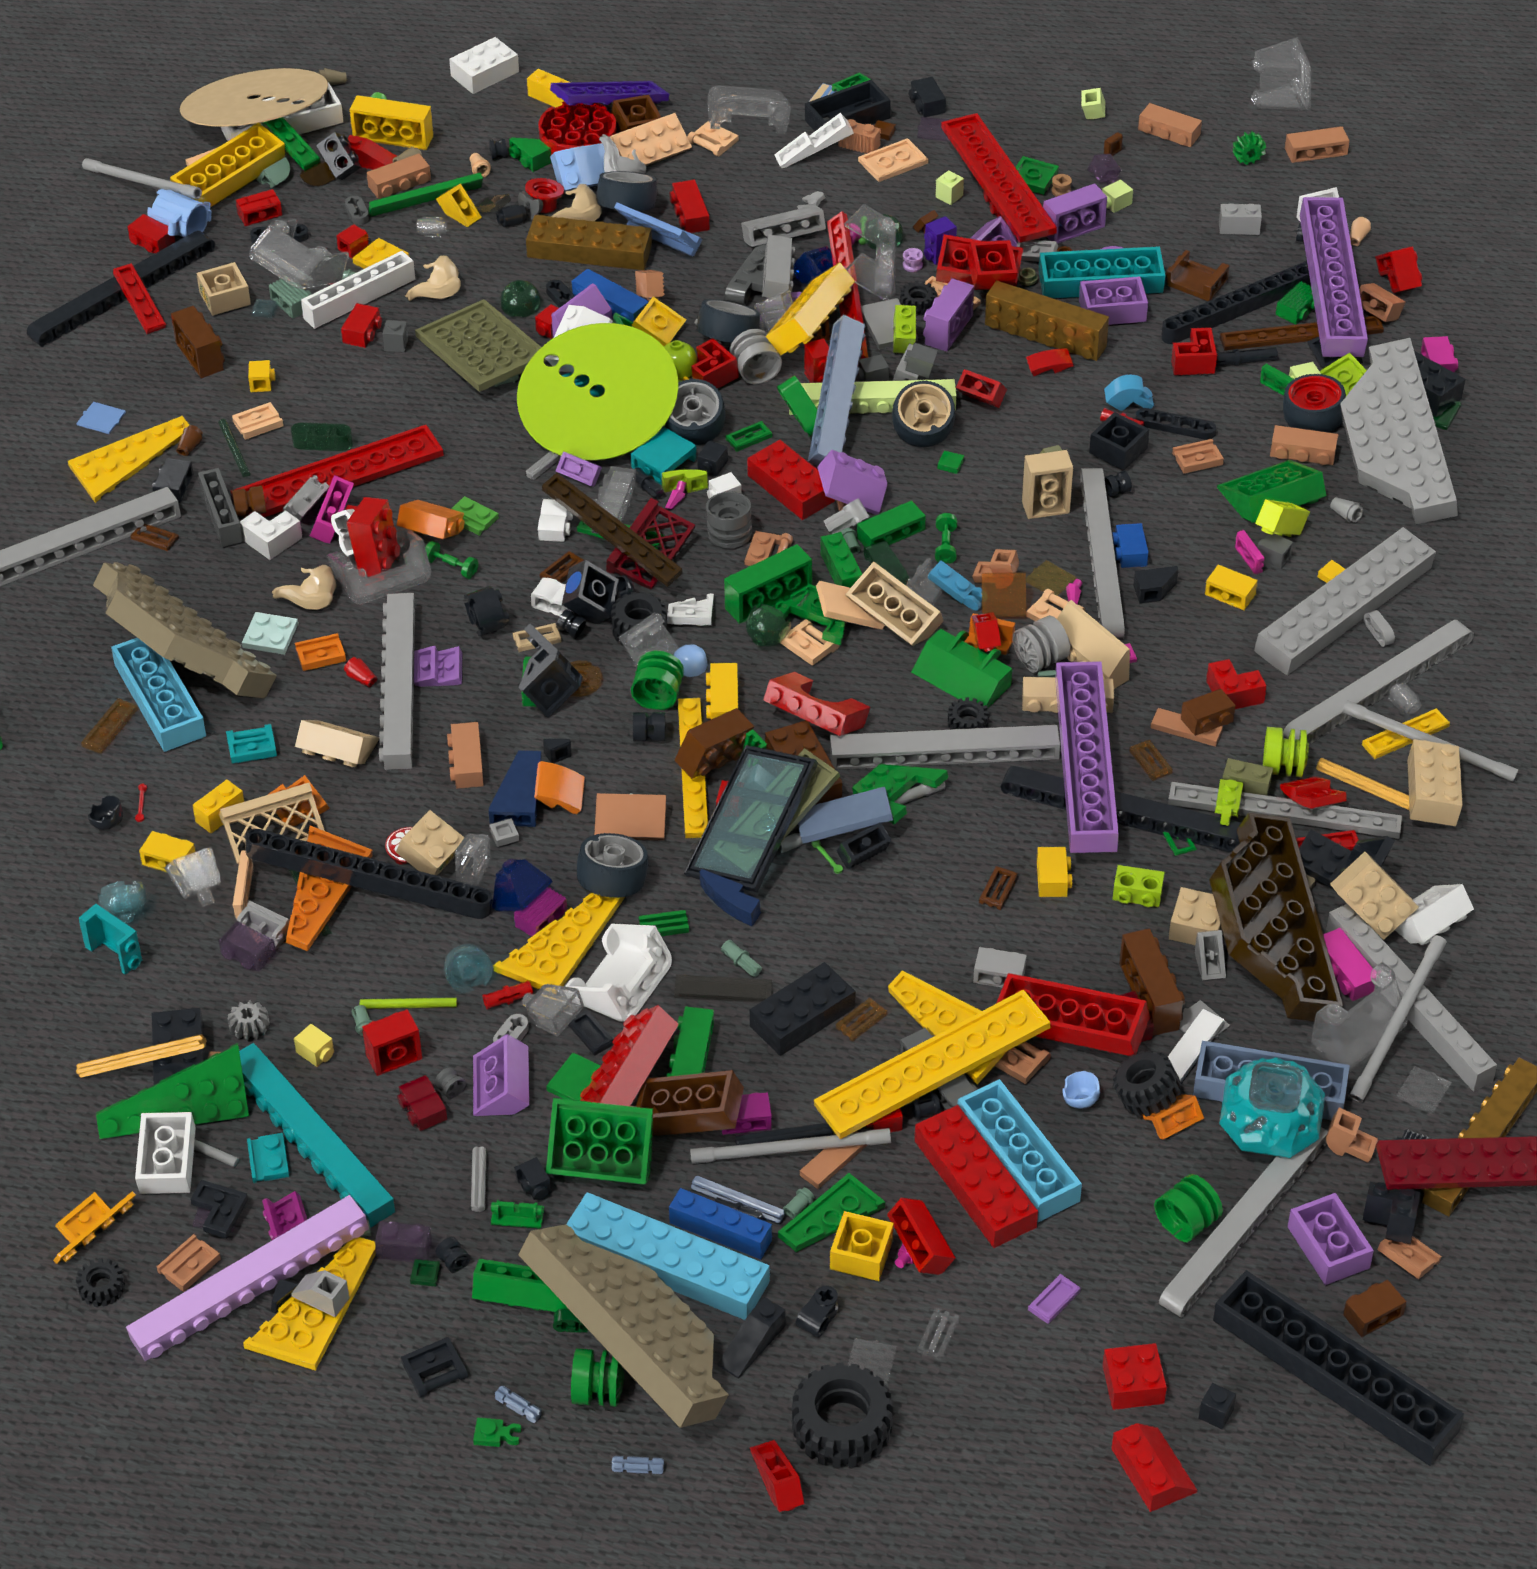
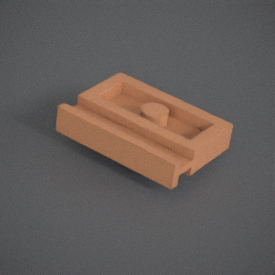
M1212 439L1173 447L1172 454L1176 457V461L1183 474L1223 465L1224 458L1217 446L1213 444Z
M193 1234L157 1266V1271L185 1292L221 1260L220 1253L204 1241L197 1239L196 1235Z
M1413 1236L1411 1244L1384 1239L1380 1242L1377 1249L1418 1279L1429 1272L1435 1264L1437 1265L1442 1257Z

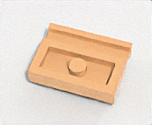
M271 402L232 415L234 424L239 432L243 434L245 440L283 427V420L279 417Z

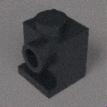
M537 1157L514 1167L518 1184L520 1183L525 1194L530 1193L533 1200H541L552 1193L550 1179Z

